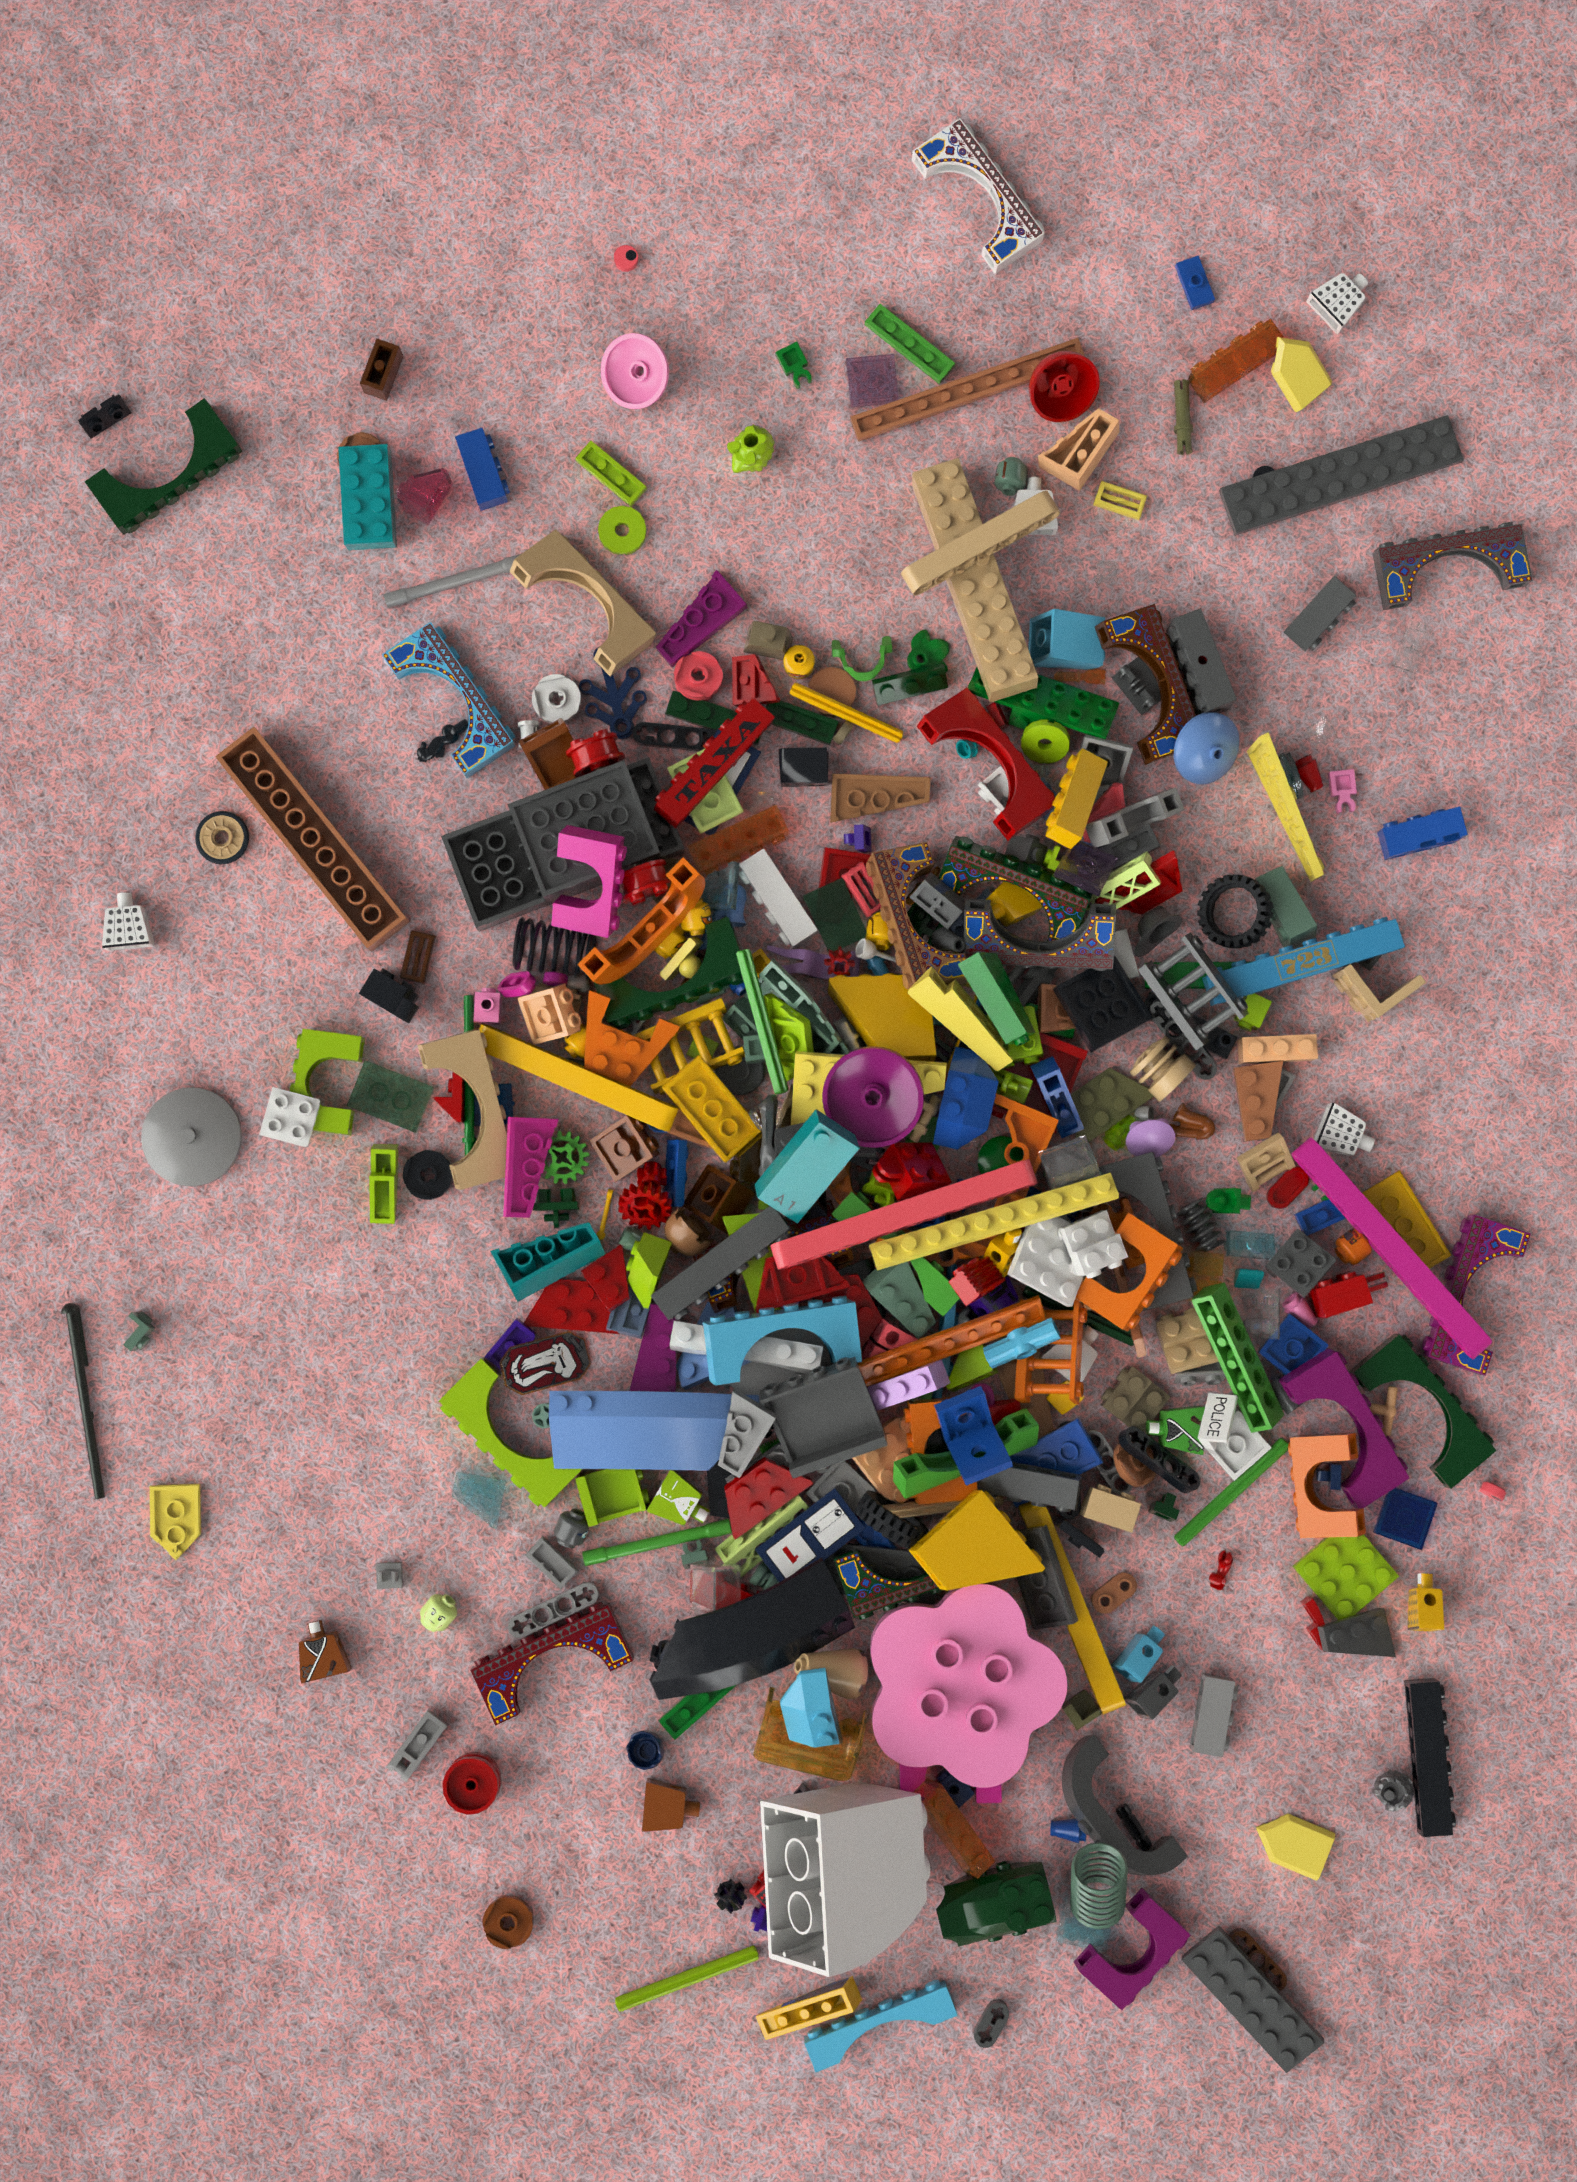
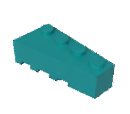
M589 1222L560 1230L557 1234L545 1237V1235L536 1237V1240L521 1244L519 1242L512 1244L510 1248L499 1250L498 1248L490 1251L517 1302L605 1255L601 1242Z

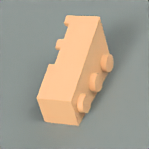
M1098 408L1075 426L1074 430L1067 436L1061 437L1056 441L1053 447L1038 455L1039 468L1080 491L1119 434V420Z

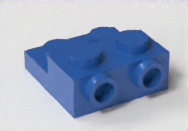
M1288 1313L1258 1350V1353L1274 1365L1283 1375H1287L1326 1350L1329 1345Z

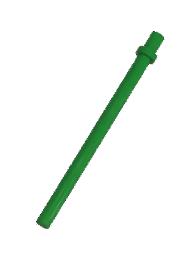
M464 995V1032L474 1030L473 995ZM464 1080L465 1138H462V1143H465L466 1156L473 1148L477 1138L474 1137V1092Z

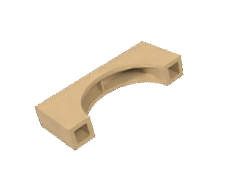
M474 1029L418 1044L424 1069L443 1068L456 1073L469 1084L479 1103L481 1126L476 1143L465 1157L449 1165L455 1188L463 1190L505 1178L507 1129H505L503 1120L506 1119L504 1107L502 1105L499 1106L497 1096L500 1095L497 1082H493L491 1072L494 1069L490 1057H486L484 1048L487 1047L485 1035L483 1033L480 1034V1030Z

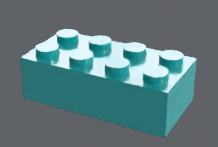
M388 444L338 447L345 547L348 550L397 548L392 453Z

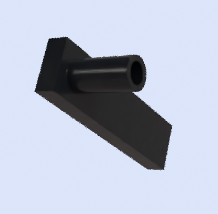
M1149 992L1144 1002L1148 1010L1150 1004L1158 999L1152 992ZM1157 1005L1155 1006L1156 1012L1154 1014H1161L1165 1018V1022L1162 1024L1165 1025L1172 1017L1168 1018L1165 1015L1166 1008L1164 1006L1160 1008ZM1196 1015L1193 1016L1198 1025H1203L1207 1022ZM1176 1023L1168 1028L1169 1031L1177 1035L1182 1033ZM1216 1027L1208 1033L1207 1038L1209 1042L1204 1047L1209 1052L1226 1060L1238 1037Z

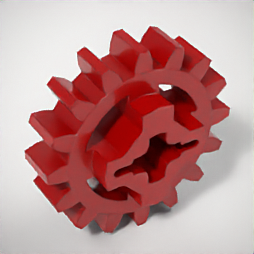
M639 1181L637 1187L631 1183L629 1189L624 1188L622 1195L619 1197L618 1212L623 1213V1220L630 1219V1226L636 1223L638 1224V1229H641L643 1225H646L648 1230H651L652 1225L659 1228L661 1227V1222L666 1223L668 1217L671 1216L672 1199L668 1198L669 1193H662L661 1186L653 1188L652 1182H649L648 1186H644L643 1182Z

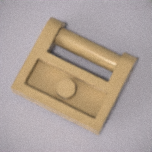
M1279 1132L1236 1157L1245 1176L1246 1183L1252 1192L1260 1189V1185L1283 1171L1296 1167L1285 1140Z

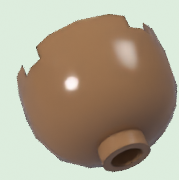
M678 1207L666 1221L664 1227L666 1239L672 1242L670 1250L675 1254L681 1253L685 1256L701 1254L714 1241L713 1239H708L711 1233L695 1215L691 1214L688 1217L683 1213L686 1209Z

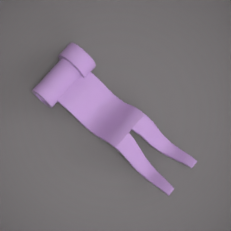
M767 945V951L786 958L803 960V963L781 965L789 974L799 973L820 979H829L837 976L834 973L827 974L829 966L824 965V959H830L829 955L806 949H782ZM851 951L852 956L850 959L855 961V966L849 967L850 976L844 975L847 977H858L861 958L856 957L855 951ZM835 961V965H836L837 963H840V964L842 965V964H844V961H842V962Z

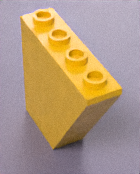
M886 973L882 976L862 974L858 977L837 975L829 978L827 993L867 1046L891 1049L904 1056L907 1060L935 1062L936 1046L932 1014L910 997L908 989H905L903 985V975Z
M972 1491L909 1549V1552L941 1590H953L1038 1573L1046 1569L1041 1563V1556L1034 1549L1030 1550L1025 1544L1027 1541L1025 1536L1019 1530L1013 1529L1009 1524L1011 1520L1008 1515L995 1507L993 1504L995 1500L987 1491Z

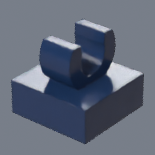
M1329 1463V1471L1317 1470L1316 1480L1327 1481L1330 1490H1341L1342 1465L1339 1463Z

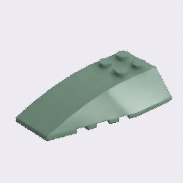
M775 959L771 960L759 974L760 977L758 979L762 994H774L810 1020L814 1053L840 1055L849 1053L850 1049L824 1016L811 995ZM746 992L722 1017L723 1021L742 1039L743 1036L758 1035Z

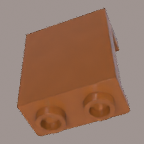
M562 718L518 741L545 790L578 778L573 774L575 766L572 758L566 756V751L571 747L570 742L573 741V738Z

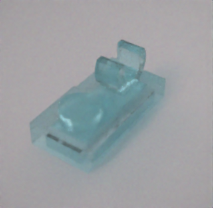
M1226 1231L1224 1251H1226V1256L1271 1260L1275 1255L1274 1234Z

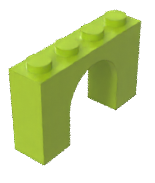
M302 1029V1034H299L297 1037V1049L300 1050L298 1059L295 1058L293 1064V1073H296L295 1083H291L290 1092L313 1098L309 1087L310 1077L314 1069L324 1061L338 1059L362 1063L365 1038L356 1035ZM320 1104L313 1131L351 1136L355 1111L326 1107Z

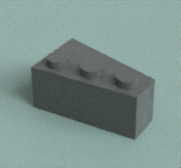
M1334 576L1283 633L1303 651L1306 652L1308 648L1313 651L1322 641L1319 636L1325 630L1330 632L1339 623L1336 618L1342 611L1347 614L1357 603L1353 600L1356 595Z

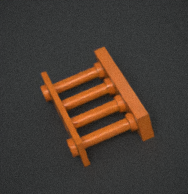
M1074 1300L1073 1310H1044L1047 1319L1073 1320L1072 1335L1060 1334L1061 1339L1050 1343L1072 1345L1071 1359H1035L1033 1355L1025 1359H1017L1015 1399L1020 1403H1030V1396L1034 1394H1069V1400L1074 1404H1079L1080 1397H1083L1084 1384L1080 1382L1083 1323L1087 1322V1308H1084V1305L1079 1300ZM1035 1369H1070V1384L1034 1383V1381H1031L1032 1371H1035Z

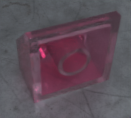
M444 468L409 476L406 483L402 482L398 487L397 499L403 512L429 526L452 488L453 483L448 471Z

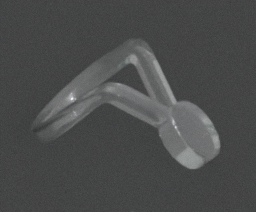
M779 1105L777 1109L778 1120L776 1122V1129H778L783 1122V1114L781 1109L779 1108ZM756 1106L749 1110L748 1114L755 1126L762 1131V1124L756 1112L759 1110V1107Z

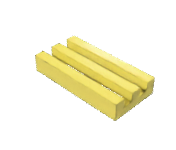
M1101 481L1093 505L1139 520L1147 495ZM1106 489L1139 500L1140 504L1103 493V490ZM1103 498V499H1106V500H1109V501H1112V502H1115V503H1118V504H1121V505H1124V506H1127V507L1136 509L1137 512H1136V511H1133V510H1130V509H1127V508H1124V507H1121V506H1117V505H1114V504H1111V503L1102 501V500H1100V499Z

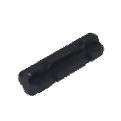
M1128 1804L1120 1805L1116 1809L1117 1815L1123 1820V1824L1133 1840H1136L1138 1848L1141 1851H1146L1152 1846L1151 1840L1145 1835V1831L1135 1815H1132V1810Z

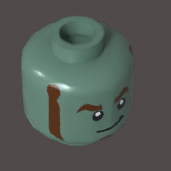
M1008 457L999 462L994 480L996 488L1007 496H1013L1018 490H1024L1028 474L1026 465L1022 460L1015 457Z

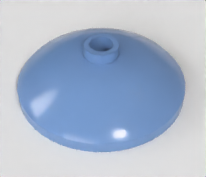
M1205 712L1195 716L1185 724L1174 746V763L1179 774L1184 779L1194 784H1209L1217 781L1230 770L1238 755L1240 744L1239 733L1233 721L1218 712Z

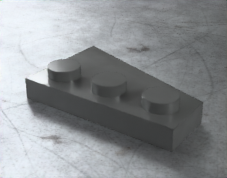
M1375 1608L1317 1627L1323 1652L1396 1657L1384 1608Z

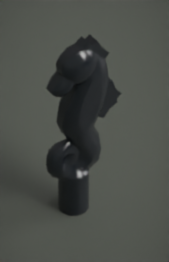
M464 719L454 726L451 724L445 725L442 728L443 736L435 737L427 749L426 742H422L421 747L417 749L419 762L427 763V760L434 757L443 758L445 751L443 746L453 744L458 740L459 734L468 729L467 720Z

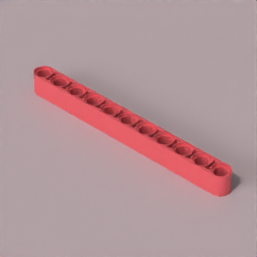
M1030 1159L776 1242L770 1245L778 1270H782L1038 1184Z

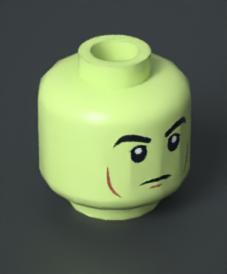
M447 1594L432 1595L420 1610L422 1625L432 1632L447 1629L457 1616L455 1600Z

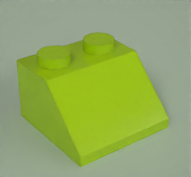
M645 1232L640 1241L635 1240L631 1250V1254L635 1256L630 1257L626 1270L630 1271L627 1282L642 1306L648 1309L652 1301L651 1295L655 1293L662 1276L672 1242Z

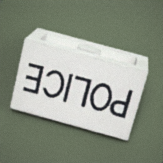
M1208 1393L1198 1434V1439L1205 1449L1215 1450L1217 1442L1228 1443L1238 1401L1237 1395Z

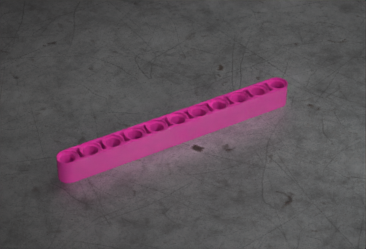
M1309 1137L1291 1153L1297 1164L1350 1224L1367 1238L1373 1250L1466 1355L1474 1360L1493 1343L1485 1331L1313 1138Z

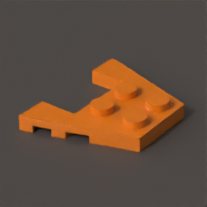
M589 990L584 1068L631 1086L678 1032L680 1025L659 1017L652 1036L648 1041L603 1023L602 1019L611 998Z

